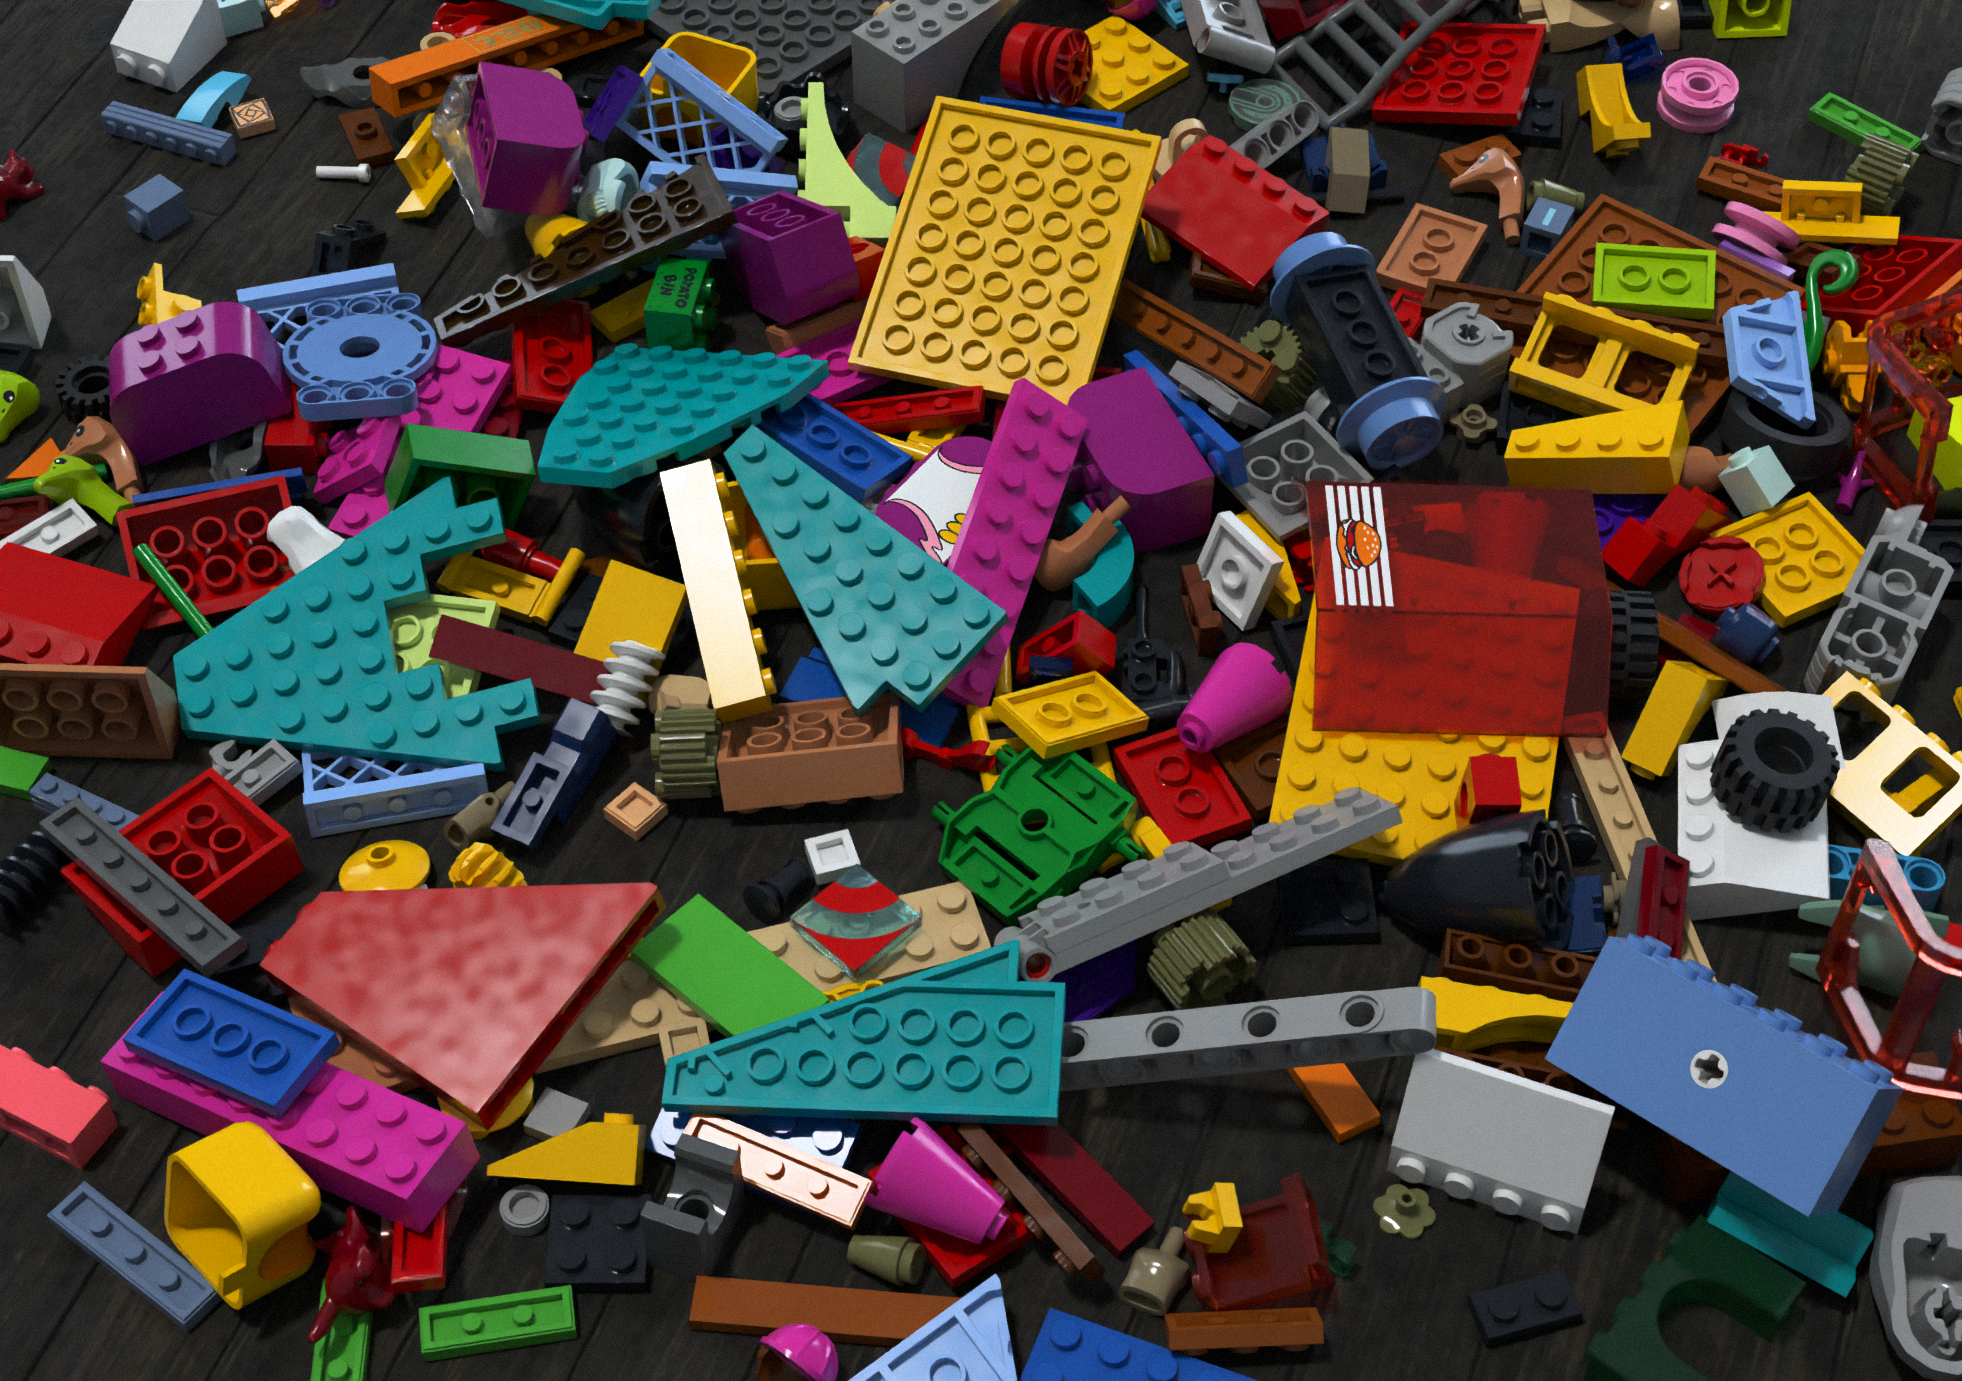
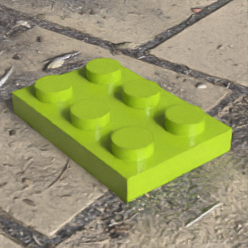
M1596 242L1592 305L1664 317L1712 320L1715 296L1716 250Z

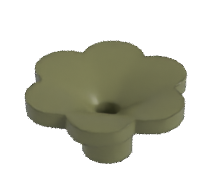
M1393 1184L1387 1188L1384 1196L1378 1197L1373 1203V1213L1380 1219L1379 1228L1387 1236L1400 1235L1407 1241H1415L1421 1237L1423 1229L1433 1226L1436 1219L1434 1210L1428 1206L1429 1197L1421 1189L1409 1190L1401 1184Z

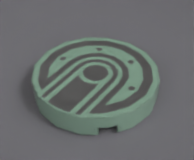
M1266 78L1252 79L1239 84L1231 92L1228 113L1229 116L1231 115L1234 118V123L1239 128L1249 132L1274 112L1299 102L1301 99L1296 90L1279 80Z

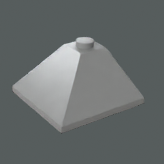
M1306 410L1239 443L1243 448L1248 483L1233 488L1221 476H1216L1278 542L1328 518L1325 485L1333 486L1335 514L1340 512L1337 486H1345L1347 508L1351 506L1349 486H1357L1358 502L1362 501L1361 486L1369 487V496L1374 495L1373 487L1381 488V485L1344 448H1341L1339 443Z

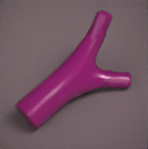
M1865 451L1858 452L1847 477L1841 472H1837L1834 475L1841 485L1834 508L1841 514L1850 513L1859 491L1863 488L1874 486L1873 479H1861V472L1867 454Z

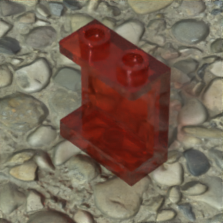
M1300 1173L1281 1178L1284 1194L1239 1207L1243 1228L1228 1253H1208L1207 1243L1190 1239L1187 1236V1229L1189 1227L1183 1228V1237L1190 1256L1196 1259L1198 1271L1191 1273V1279L1195 1294L1200 1302L1206 1301L1213 1311L1245 1310L1333 1284L1314 1195ZM1187 1214L1189 1226L1193 1220L1202 1221V1218L1197 1214Z

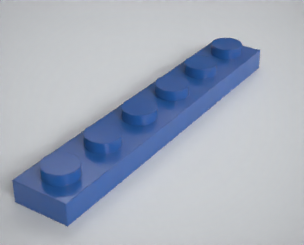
M1135 350L1124 354L1126 371L1123 372L1145 367L1204 460L1210 465L1213 473L1216 476H1221L1233 488L1248 483L1242 446L1192 399L1180 392L1178 387L1142 353Z

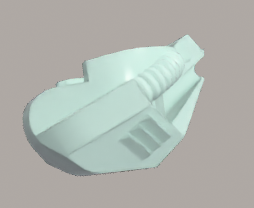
M618 158L607 159L592 165L585 178L577 205L578 219L589 223L607 211L610 213L617 209L620 212L626 208L632 196L640 191L639 178L635 168L628 162Z

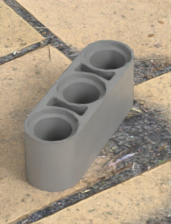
M1301 100L1274 112L1229 147L1244 157L1252 159L1258 166L1264 169L1315 131L1319 124L1317 108L1306 100Z

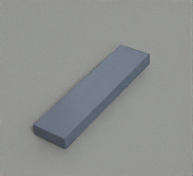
M85 1181L47 1214L51 1225L187 1333L223 1299L194 1266Z

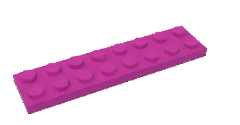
M1024 377L1013 384L947 564L949 570L1004 609L1008 614L1006 624L941 691L942 694L965 707L967 705H975L981 708L987 707L1088 423L1087 418Z

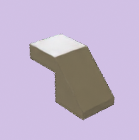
M1330 127L1325 165L1330 169L1325 208L1328 211L1365 214L1370 181L1368 131Z

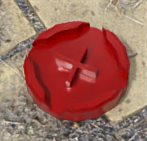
M1730 536L1709 538L1699 544L1700 547L1695 549L1692 554L1690 551L1684 557L1679 570L1682 594L1691 607L1704 615L1720 617L1729 606L1738 610L1743 604H1754L1763 592L1766 583L1763 559L1758 551L1750 546V543L1741 538Z

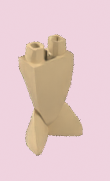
M1519 0L1518 14L1521 23L1546 24L1547 37L1545 43H1547L1550 53L1588 46L1617 34L1625 28L1655 48L1667 51L1679 49L1680 18L1677 0H1646L1641 6L1637 5L1635 8L1618 6L1615 4V0Z

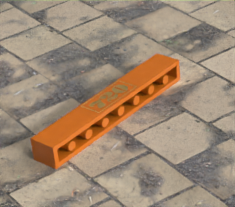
M545 14L528 15L369 67L372 101L394 118L473 92L480 62L537 71L644 35V22H632L626 17H613L602 30H596Z

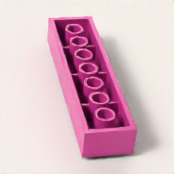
M161 991L100 1061L118 1096L206 1136L212 1135L237 1122L250 1121L256 1123L269 1133L308 1174L317 1187L394 1222H398L420 1234L424 1232L480 1159L466 1122L327 1062L284 1114L278 1118L129 1052L122 1039L164 991Z

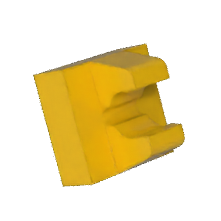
M1215 1182L1210 1191L1190 1195L1182 1208L1183 1214H1197L1202 1218V1221L1193 1220L1187 1229V1236L1190 1239L1207 1243L1208 1253H1228L1243 1228L1234 1183Z

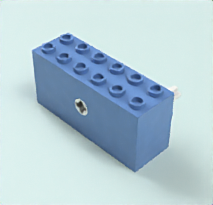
M1629 933L1627 938L1609 936L1544 1059L1805 1216L1814 1217L1837 1213L1904 1088L1891 1082L1894 1074L1871 1060L1865 1059L1864 1063L1845 1056L1848 1047L1827 1035L1820 1033L1816 1037L1801 1031L1800 1028L1803 1022L1783 1010L1775 1008L1774 1012L1755 1005L1759 997L1752 992L1733 983L1728 987L1713 981L1715 972L1691 959L1684 962L1680 959L1672 958L1669 956L1672 948L1656 938L1648 935L1642 938L1632 933Z

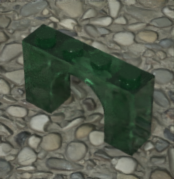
M1700 1214L1689 1230L1681 1226L1675 1232L1666 1247V1252L1670 1254L1661 1264L1654 1260L1639 1282V1286L1643 1289L1634 1299L1627 1295L1621 1301L1612 1316V1321L1615 1322V1325L1608 1334L1599 1330L1593 1337L1584 1353V1356L1590 1359L1584 1380L1711 1381L1681 1361L1668 1349L1658 1330L1657 1318L1659 1315L1681 1304L1707 1305L1722 1311L1771 1343L1796 1309L1806 1283L1741 1240L1708 1223L1707 1218Z

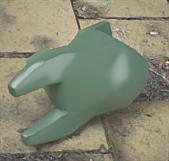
M1843 900L1808 902L1799 906L1798 918L1833 927L1842 931L1838 955L1791 953L1789 966L1820 982L1840 987L1867 986L1878 992L1903 1000L1919 994L1932 984L1934 978H1937L1941 958L1940 956L1932 955L1928 945L1920 935L1946 938L1949 926L1948 916L1916 908L1885 910L1884 905L1867 906L1858 902Z

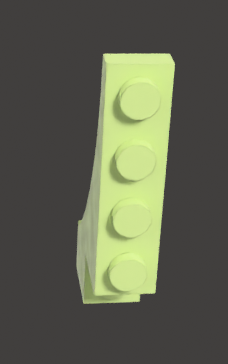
M808 82V98H801V121H807V128H800V151H806V159H799V182H805V190H798V196L840 212L848 238L858 236L882 248H886L897 215L896 206H888L862 183L848 165L836 144L829 126L825 108L824 83Z

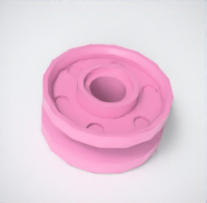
M1692 57L1678 60L1669 65L1662 74L1661 89L1657 96V111L1665 122L1676 129L1700 134L1717 131L1726 126L1733 116L1734 102L1739 92L1738 79L1726 66L1710 59Z
M1729 201L1724 209L1725 215L1736 225L1731 226L1717 223L1711 231L1712 236L1720 243L1728 238L1785 266L1788 260L1776 247L1796 249L1801 241L1800 236L1784 223L1756 208L1736 201Z

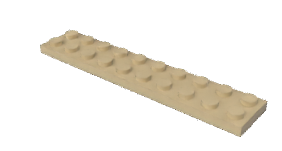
M959 881L898 896L900 899L872 912L844 913L833 911L747 932L821 992L834 989L845 983H859L873 979L886 984L991 948L973 895ZM913 923L855 971L800 926L802 925L812 931L831 937L862 939L889 934ZM632 959L623 961L536 1070L535 1074L660 1044L657 1025L701 1016ZM705 1020L708 1032L717 1030Z

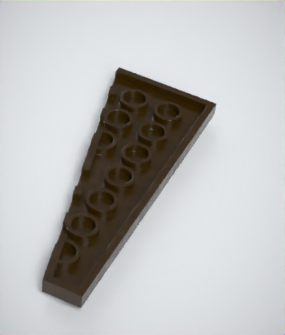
M704 153L696 156L697 164L678 175L673 170L665 175L666 183L654 191L646 193L641 190L633 195L627 207L620 212L617 209L610 213L607 211L561 240L563 247L545 258L540 253L530 259L532 266L516 276H510L507 273L498 278L489 293L485 295L482 293H478L475 296L471 295L435 317L434 322L443 345L451 348L467 346L479 337L493 331L503 330L515 321L529 315L539 314L549 306L565 299L575 298L585 290L603 282H611L621 274L640 266H647L664 255L676 250H683L700 239L712 234L722 233L728 227L739 223Z

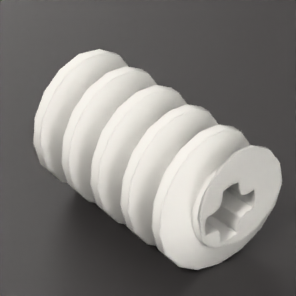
M627 639L624 640L625 642L611 643L610 650L618 658H606L603 665L612 674H600L597 676V683L605 691L594 690L591 692L590 698L599 706L596 708L608 715L612 725L618 732L617 734L633 737L624 729L625 724L639 725L640 720L630 711L632 708H646L647 704L637 694L638 692H652L653 688L643 679L645 676H659L660 672L650 662L651 659L665 660L666 655L647 645Z

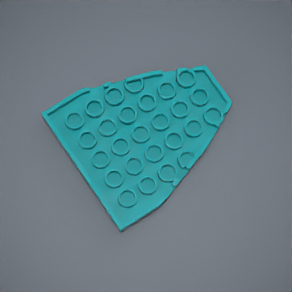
M634 343L619 345L612 354L603 360L595 362L593 368L579 377L550 424L537 466L540 482L613 489L630 482L636 477L645 476L657 471L656 460L665 458L672 453H675L677 460H685L733 437L732 429L745 425L751 426L752 424L755 426L761 423V411L775 405L776 411L782 413L793 407L830 376L828 360L811 359L809 355H796L790 358L776 357L771 352L741 355V352L737 350L711 353L706 352L704 348H692L681 351L672 350L670 346H657L648 350V348H638V345Z

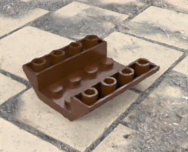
M1447 928L1436 977H1444L1453 982L1475 986H1494L1503 991L1526 995L1539 994L1548 999L1574 1003L1597 957L1546 947L1543 949L1527 948L1520 944H1507L1484 935ZM1533 1041L1504 1042L1475 1049L1471 1052L1439 1046L1436 1048V1050L1614 1106L1615 1110L1609 1128L1626 1131L1629 1126V1109L1544 1059L1552 1043Z

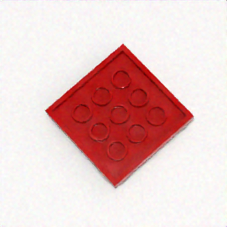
M1403 22L1399 36L1406 40L1419 26L1415 22ZM1445 23L1406 59L1379 90L1371 109L1373 122L1518 126L1547 37L1546 24Z

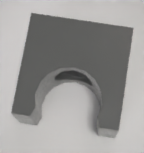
M682 1133L675 1145L676 1169L666 1201L663 1205L647 1200L640 1218L648 1266L696 1282L697 1275L711 1276L746 1202L740 1152Z

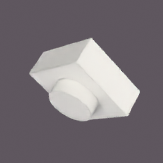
M848 829L804 840L805 852L817 885L861 875V863Z

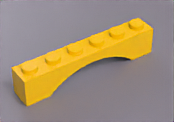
M1421 976L1417 986L1428 989L1436 996L1437 1044L1433 1048L1435 1050L1439 1046L1471 1052L1475 1049L1504 1042L1533 1041L1553 1043L1573 1005L1571 1002L1548 999L1539 994L1526 995L1503 991L1494 986H1475L1453 982L1444 977L1431 978Z

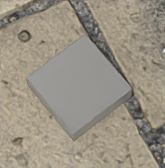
M546 1087L523 1124L524 1132L542 1141L556 1137L583 1125L591 1113L590 1105L587 1102Z

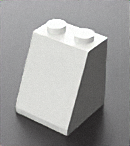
M133 0L110 42L118 73L176 93L227 45L217 0Z

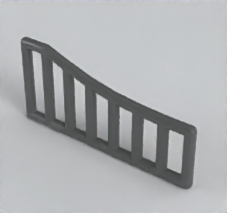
M1349 0L1320 22L1276 50L1273 65L1267 74L1273 80H1279L1290 85L1299 93L1301 100L1311 102L1319 113L1318 126L1326 133L1330 124H1334V127H1340L1341 123H1346L1361 113L1415 50L1434 32L1475 0H1443L1446 5L1431 17L1414 0H1392L1419 26L1406 40L1401 38L1368 6L1375 0ZM1356 14L1394 53L1380 66L1339 25ZM1327 34L1371 78L1370 81L1357 94L1309 45ZM1297 54L1346 105L1329 116L1280 65Z

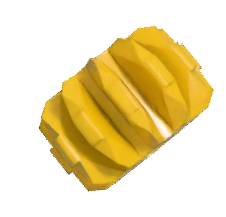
M478 842L473 843L469 848H465L456 858L457 860L448 872L454 888L528 886L524 880L523 873L516 869L513 865L514 862L509 861L503 852L496 851L489 844Z

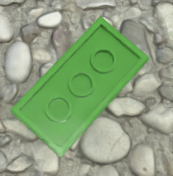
M699 893L643 938L630 952L631 959L726 1038L830 1003V999Z

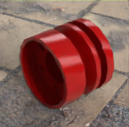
M1020 22L1012 28L1006 37L1000 60L1001 82L1005 92L1012 99L1074 106L1081 101L1088 89L1092 77L1093 51L1089 37L1081 29L1054 26L1051 28L1049 25Z

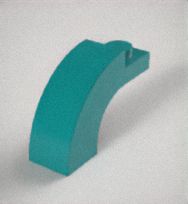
M1082 501L1068 507L1067 537L1077 532L1092 515L1090 509ZM1120 520L1114 524L1118 532L1090 561L1093 567L1084 575L1073 580V610L1075 612L1079 610L1084 611L1106 629L1125 611L1133 587L1134 548L1130 535Z

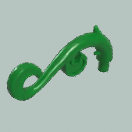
M1831 249L1822 252L1813 259L1807 273L1805 287L1807 322L1803 321L1810 375L1819 361L1825 332L1817 279L1820 273L1829 266L1840 270V276L1834 283L1823 286L1825 293L1828 295H1838L1853 287L1858 279L1859 268L1857 261L1850 253L1844 250Z

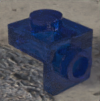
M1653 33L1621 48L1618 47L1613 35L1607 38L1611 51L1605 53L1608 63H1622L1626 84L1666 66Z

